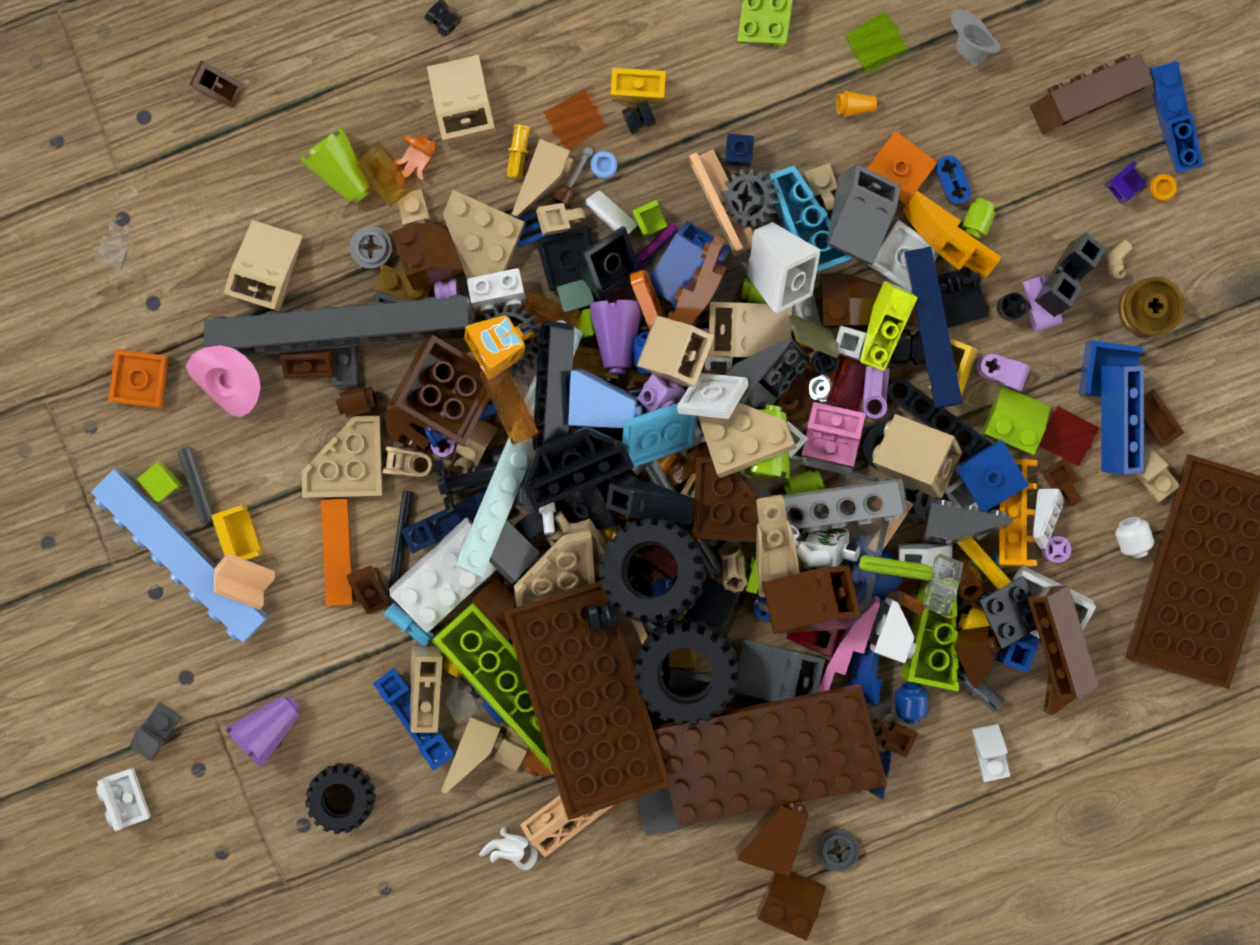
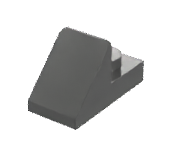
M159 702L145 723L138 727L129 746L151 761L182 717Z

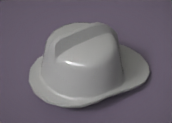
M955 10L952 13L951 22L958 32L956 50L973 67L980 66L990 54L998 53L1001 50L999 42L992 36L978 17L966 10Z

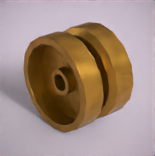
M1157 276L1144 278L1128 286L1120 296L1118 304L1119 319L1125 329L1136 336L1144 338L1163 335L1176 328L1182 320L1185 310L1184 296L1178 286L1169 279ZM1149 303L1153 305V309L1148 308Z

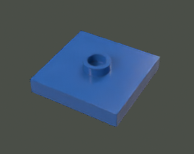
M1001 439L955 466L968 491L983 513L1029 486Z

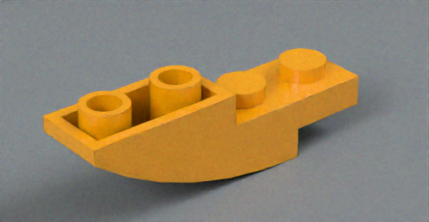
M916 191L904 207L903 212L921 237L958 270L965 265L975 273L979 272L980 276L986 279L999 263L1001 256L958 227L961 220L920 192Z

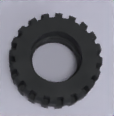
M647 518L643 521L628 523L629 526L620 528L615 532L616 536L608 540L605 545L607 547L605 554H601L602 569H599V577L603 581L601 585L603 593L607 594L609 603L616 607L619 613L635 621L664 623L669 622L671 619L679 618L684 615L686 610L691 609L696 604L695 600L698 596H701L703 591V581H706V573L704 572L706 562L700 551L702 549L692 538L691 534L669 521ZM652 545L667 549L674 556L678 566V575L673 587L665 594L657 597H648L637 592L631 585L628 577V568L633 555L641 548Z
M684 617L682 621L673 619L664 626H658L651 635L647 636L635 662L634 671H636L634 680L635 686L639 688L638 695L641 701L647 702V709L651 713L656 711L660 714L659 718L667 721L668 718L675 720L674 725L682 726L683 722H689L690 726L698 725L700 720L705 722L712 720L716 713L721 714L726 709V704L731 702L737 688L739 664L737 662L736 650L732 648L728 636H723L720 633L721 629L715 625L713 627L707 625V621L699 619V622L692 621V617ZM690 648L701 652L709 659L712 666V679L704 690L694 694H683L674 691L665 683L661 672L662 663L665 657L673 650Z

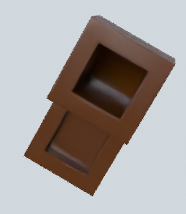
M388 409L386 428L391 438L399 443L406 436L408 438L405 442L418 451L420 448L427 450L431 445L429 438L412 426L414 423Z

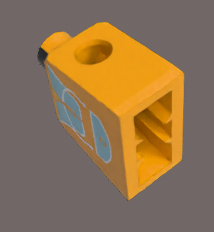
M503 315L466 326L464 339L486 377L490 380L524 356L525 345L523 341L533 337V331L528 322L514 327L509 317Z

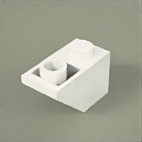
M898 543V560L929 565L933 568L932 575L952 571V544Z

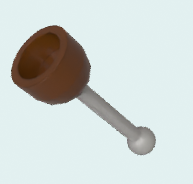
M591 147L584 148V155L568 184L558 186L554 190L551 198L559 204L564 203V206L567 208L572 204L574 192L571 187L588 157L593 155L594 152Z

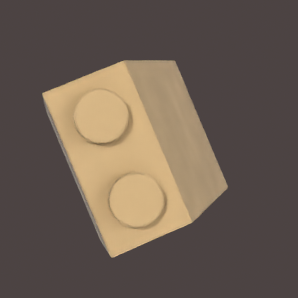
M895 414L893 420L889 421L885 426V437L881 445L878 444L874 449L872 455L874 465L879 471L895 479L902 478L903 483L941 500L955 471V466H957L963 454L954 436Z

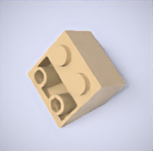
M655 316L637 367L682 387H694L699 379L714 335L689 324Z

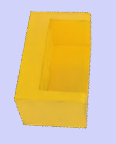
M612 68L611 100L635 102L646 100L651 103H664L666 71Z
M240 505L211 515L224 556L229 553L249 560L263 555L247 505Z

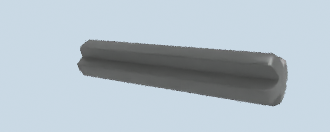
M191 447L178 450V456L200 521L202 523L212 522L211 515L215 513L193 449Z

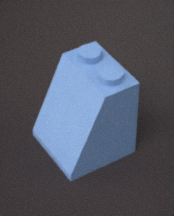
M577 368L571 370L568 425L623 428L625 420L644 414V406L640 405V401L636 396L584 369Z

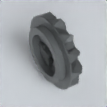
M832 829L824 833L817 843V855L822 865L827 869L836 872L845 871L856 863L859 857V844L854 835L845 829ZM836 839L841 847H849L841 851V860H839L835 853L827 852L834 848Z

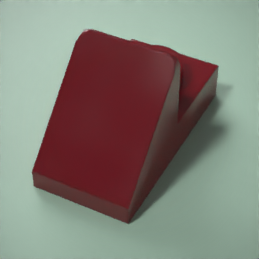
M837 629L788 633L786 639L832 656L840 631Z

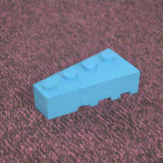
M795 166L772 173L766 177V180H775L771 185L772 189H779V192L774 194V198L778 199L779 203L773 204L780 225L785 230L821 250L817 273L854 259V257L827 245L831 221L827 217L828 214L814 198L813 192Z

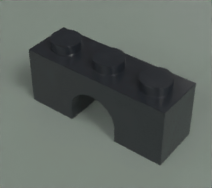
M1087 232L1070 242L1034 301L1053 317L1071 308L1083 289L1078 283L1088 272L1097 266L1106 248Z

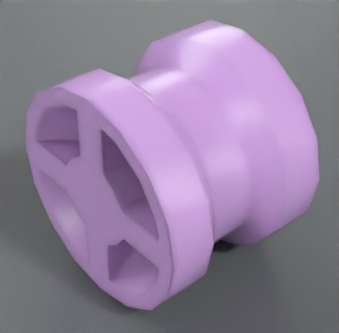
M456 278L450 279L445 283L441 281L434 283L435 297L437 299L459 295Z
M1051 536L1046 549H1041V552L1048 561L1061 563L1069 558L1072 549L1070 543L1064 537Z

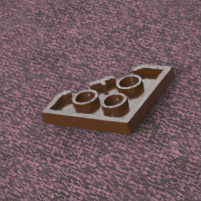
M696 457L694 495L696 505L693 516L692 538L756 542L757 524L759 523L756 501L760 497L737 472L719 478L712 458Z

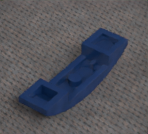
M486 490L455 504L454 512L447 513L446 509L402 529L401 531L412 554L441 541L466 517L474 522Z

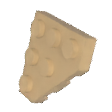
M456 190L452 191L443 212L467 279L506 271L527 222Z
M738 402L729 419L698 416L719 478L796 449L789 426L785 420Z
M355 416L347 422L345 427L301 471L302 498L383 496L381 416Z
M590 531L562 536L514 585L516 607L595 583L592 536Z

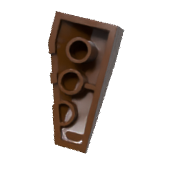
M820 274L821 326L826 328L840 326L868 327L873 305L882 284L849 274ZM913 307L905 326H918L915 307Z

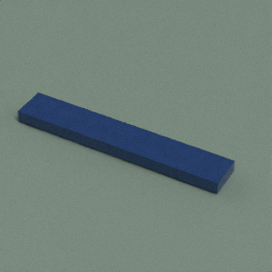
M925 247L905 251L904 257L911 292L918 297L914 307L934 407L937 409L960 405L963 402L932 248Z

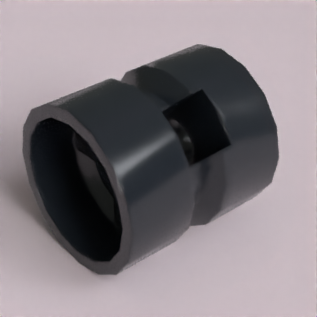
M903 330L891 356L892 364L907 365L910 361H913L914 365L926 366L920 332L917 331L915 335H912L910 330Z

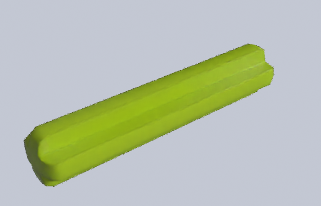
M866 555L860 558L859 568L863 571L921 580H930L933 573V568L929 565Z

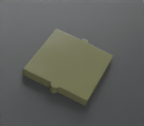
M791 314L789 317L792 325L791 330L794 332L798 343L835 358L839 356L838 342L835 341L832 330Z

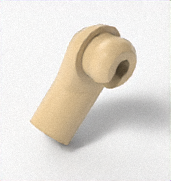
M1125 239L1106 257L1107 272L1114 279H1122L1126 275L1123 258L1133 247Z

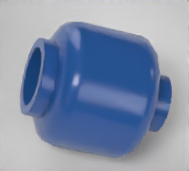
M906 682L901 684V687L894 694L895 714L899 718L904 719L905 723H918L920 719L925 718L929 713L928 691L919 683Z

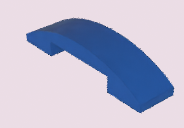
M393 668L372 683L419 747L418 750L432 770H435L455 756L453 749L439 727L438 733H411L410 686L396 668Z

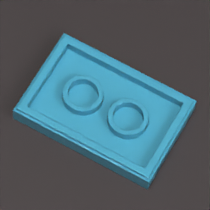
M678 403L625 420L623 424V443L634 467L694 447L696 416L678 414Z

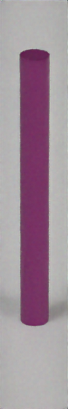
M673 223L636 255L639 267L679 231ZM607 294L606 296H604V297L601 298V299H599V298H597V299H598L599 301H603L609 294Z

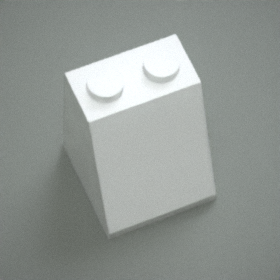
M773 222L754 230L747 276L772 311L778 313L811 297L821 250Z

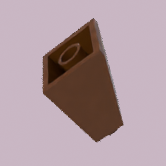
M789 801L788 805L771 808L737 845L735 850L737 860L789 877L809 816L802 802L793 803Z

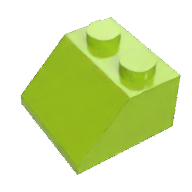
M1001 386L980 434L995 441L1001 439L1008 447L1027 455H1034L1045 432L1051 407L1005 386Z

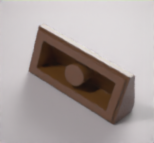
M335 349L281 353L279 355L285 379L336 376Z

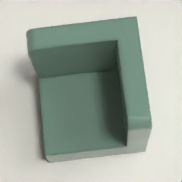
M583 280L557 287L565 313L584 307L585 309H590V304L594 303L592 292Z

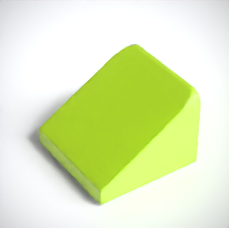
M590 309L572 313L573 327L583 332L581 339L594 337L595 332Z

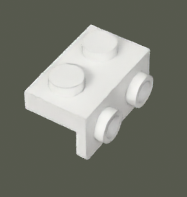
M518 268L467 279L470 300L475 315H485L486 313L491 315L494 313V308L501 310L504 305H508L509 310H513L515 305L520 308L522 305L527 304Z
M134 767L97 781L98 786L96 790L98 797L105 803L107 809L105 812L106 820L109 826H113L114 831L121 830L126 826L151 817Z

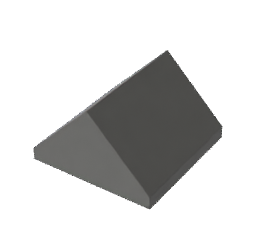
M506 520L489 562L512 584L540 552Z

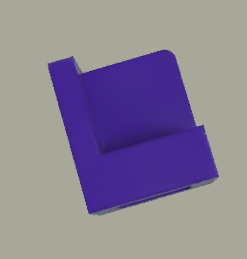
M1135 161L1129 163L1105 184L1121 205L1136 195V192L1146 185L1145 180L1134 168L1138 165Z

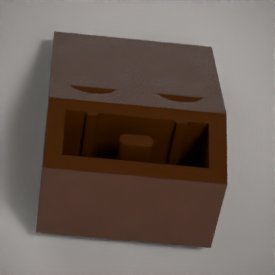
M849 566L823 567L762 583L773 634L849 629L861 617Z

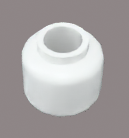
M1130 517L1122 520L1115 531L1120 550L1127 556H1133V558L1144 557L1154 545V539L1148 522L1140 520L1139 517Z

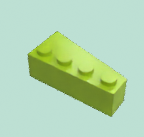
M932 575L930 580H921L911 624V631L914 636L913 643H916V648L912 658H907L906 662L903 663L900 674L901 678L910 682L959 692V682L957 681L958 657L954 649L958 637V631H956L957 581Z

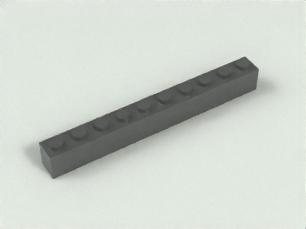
M452 295L445 299L427 297L422 299V301L398 300L396 303L390 304L373 302L367 306L348 304L343 308L334 309L331 307H319L317 310L311 311L294 309L289 313L270 311L265 313V315L256 316L252 314H241L239 317L233 318L216 316L211 320H204V347L222 345L233 348L247 357L424 341L425 338L431 335L439 339L463 338L465 327L473 324L472 305L468 297Z

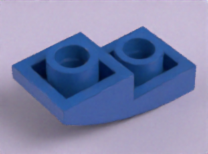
M865 649L864 654L853 651L851 656V684H861L863 692L868 695L866 703L879 705L882 678L876 677L879 654L869 649Z

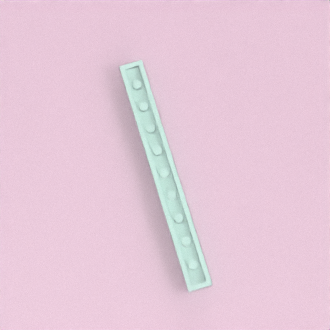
M573 327V357L583 335V332ZM536 373L455 565L477 577H483L534 453L532 439Z

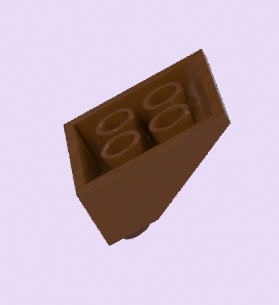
M431 335L422 342L387 409L422 428L461 446H465L501 375L498 374L488 380L476 360L438 337Z

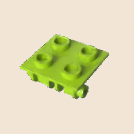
M743 0L737 42L772 43L775 47H784L788 40L793 0Z

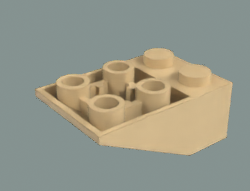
M479 55L427 67L442 141L445 145L497 133Z
M252 220L231 267L223 294L280 312L303 236Z
M710 302L709 334L714 335V339L708 356L751 357L789 337L791 338L792 325L789 317L792 314L793 306L775 313L768 304Z

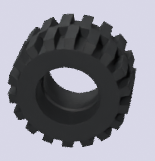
M336 763L334 766L326 767L310 782V787L305 795L308 796L305 805L309 807L308 815L310 818L314 817L316 820L314 824L317 827L322 825L324 831L329 832L333 830L334 834H340L343 831L345 833L351 832L366 821L374 808L373 804L376 801V795H374L375 786L370 783V776L368 774L365 776L362 773L363 769L360 767L356 769L350 763L346 765ZM344 784L353 791L356 802L351 811L338 812L330 807L327 802L326 792L331 785Z

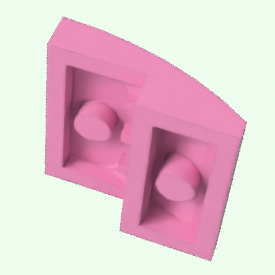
M813 402L806 433L808 440L804 443L801 456L853 468L866 413Z

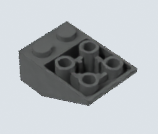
M855 164L838 177L827 245L869 265H873L897 209L901 185L858 164Z
M789 337L736 363L726 376L745 377L748 380V387L739 403L757 410L765 409L766 405H773L781 394L787 392L792 381L806 369L811 358Z
M937 500V503H931L928 508L923 540L950 545L1007 528L1013 523V518L1007 517L1008 513L1003 511L991 510V513L988 514L980 512V507L964 505V508L953 507V502Z
M742 639L738 657L739 675L735 692L771 702L817 693L825 658L817 654Z

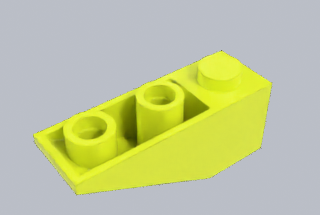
M884 281L873 305L860 362L885 371L918 298L904 288Z

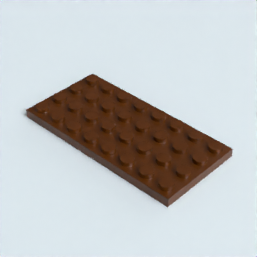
M1187 454L1179 478V486L1175 491L1125 658L1230 689L1260 591V475Z
M603 581L503 612L567 820L671 786L645 701H641L638 695L639 688L635 686L634 678L636 673L619 618L618 628L608 629L605 627L601 628L598 632L592 633L588 628L586 606L596 605L601 607L604 603L609 602V597L606 593H603L601 588Z
M861 684L724 711L721 714L716 713L712 720L708 722L700 720L698 725L690 726L689 722H683L682 726L670 722L652 726L671 784L667 788L679 826L788 805L789 801L799 803L887 786L885 770Z

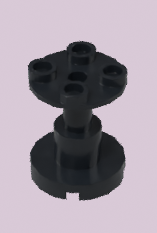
M503 446L492 448L494 461L475 465V471L451 477H449L444 460L435 461L437 474L442 476L437 482L441 496L446 495L443 500L447 513L455 511L453 492L479 487L480 492L487 490L504 450Z

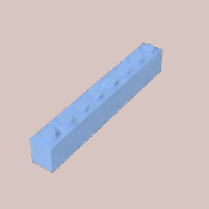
M113 469L92 490L91 493L96 497L94 499L95 503L105 511L108 509L115 516L113 520L122 529L127 527L134 534L132 539L140 547L144 548L146 546L153 553L151 558L159 566L165 565L171 571L170 577L177 584H184L190 590L189 596L198 604L202 602L209 609L207 611L209 616L217 623L221 621L228 628L226 630L228 635L235 641L239 639L242 642L247 641L269 619L261 609L258 610L214 593V568L217 565L120 469Z

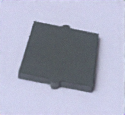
M668 788L638 797L641 809L639 815L643 818L646 835L692 825L679 826Z

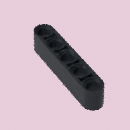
M545 320L539 329L532 439L534 451L537 447L569 433L570 379L574 349V328L570 323Z
M897 379L888 384L887 398L919 423L952 435L956 441L961 431L967 432L970 437L969 443L966 446H961L958 443L965 457L970 458L977 454L982 447H988L993 444L944 407L935 409L933 399L904 379ZM896 384H901L905 387L906 393L902 399L896 398L892 393V389ZM917 400H923L927 405V410L922 415L914 410V404ZM940 415L945 416L948 420V426L945 430H940L936 427V419Z

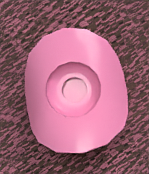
M222 345L204 347L191 355L186 364L188 374L204 392L232 416L242 417L251 412L258 402L261 386L259 375L254 365L246 356L233 348Z

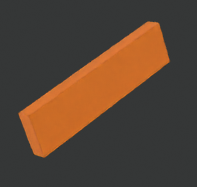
M348 499L320 500L326 606L353 605V590L347 579V574L352 573Z

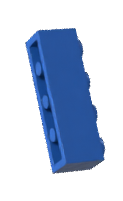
M1116 364L1101 366V472L1123 475L1144 473V365Z

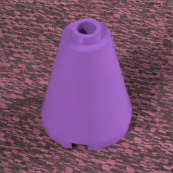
M607 300L591 303L590 314L604 369L610 370V374H625L626 369H630L632 365L634 338L638 336L642 317L639 302L617 300V303H608Z
M280 696L229 725L225 730L261 769L300 716L297 712L300 706L290 696L287 699Z

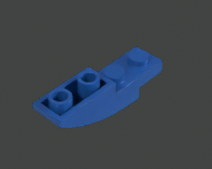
M1171 61L1150 67L1155 92L1152 93L1162 135L1176 173L1203 166L1193 114L1189 113L1179 62Z

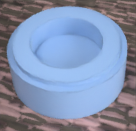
M606 151L596 153L591 160L593 174L600 179L612 177L617 170V161L614 155Z

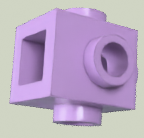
M652 374L644 384L637 399L644 406V410L649 413L679 403L686 391L680 385Z

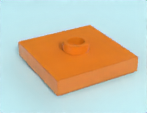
M894 131L867 169L901 185L898 202L905 206L938 162Z
M115 349L108 401L163 409L170 356Z

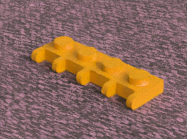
M1014 459L1027 481V467H1036L1038 461ZM1028 483V487L999 503V511L1008 513L1007 517L1013 518V523L1007 528L999 530V566H1037V560H1027V543H1036L1033 536H1027V516L1034 517L1036 511L1027 509V490H1037L1036 483Z

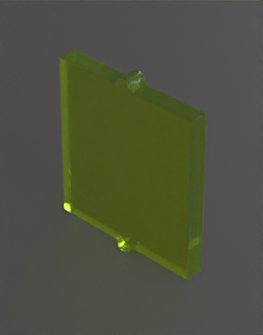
M885 11L845 35L846 40L854 51L853 56L859 59L867 74L907 50L906 45L898 34L899 29L893 26Z

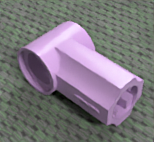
M1045 275L1021 283L1030 308L1029 318L1035 332L1062 324L1061 314L1053 317L1034 301L1046 282Z
M866 366L863 401L861 404V412L866 413V418L878 419L884 416L887 411L886 400L889 368L883 371L872 366ZM873 399L877 400L881 406L879 413L876 415L869 413L867 410L869 401Z

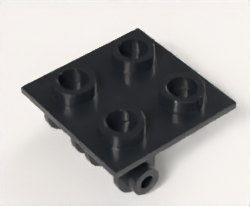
M966 267L937 276L948 328L989 316L979 284L981 282L979 272L975 273Z
M1024 576L1019 577L991 594L990 592H985L980 596V605L1001 649L1037 629L1028 601V597L1032 596Z

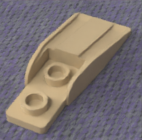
M782 495L759 498L756 501L759 522L757 524L756 562L760 597H765L762 584L764 581L800 573L797 550L788 519H786L785 502Z

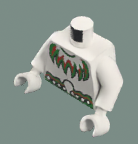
M818 504V512L822 516H828L827 513L821 511L824 504ZM831 524L822 525L821 530L805 532V528H803L799 533L796 527L790 525L799 566L810 568L836 567L840 565L843 559L856 562L859 558L860 546L849 544V531L845 528H832Z

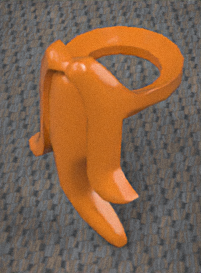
M405 135L403 139L410 146L402 159L394 160L395 164L405 166V168L399 173L389 175L386 179H405L412 176L417 170V177L424 180L423 171L435 152V141H429L426 136L412 138Z

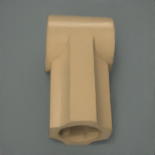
M726 542L721 545L718 551L722 560L723 585L725 590H730L733 593L741 592L748 584L747 570L749 565L741 543Z

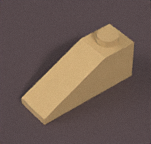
M541 139L539 140L512 216L519 219L562 179L564 173H569L574 160L570 158V150Z
M412 646L410 671L411 733H438L443 656L436 646Z
M472 714L441 792L447 793L490 755L493 747L499 748L504 734L500 733L501 725Z

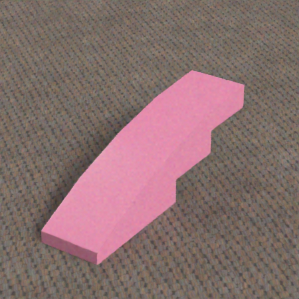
M874 596L860 610L861 617L849 629H845L840 636L832 656H829L823 669L818 692L829 690L835 672L843 675L846 674L853 651L864 654L880 606V597Z

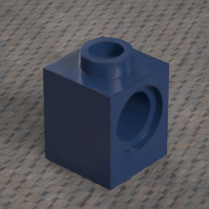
M727 133L724 165L751 167L754 136Z

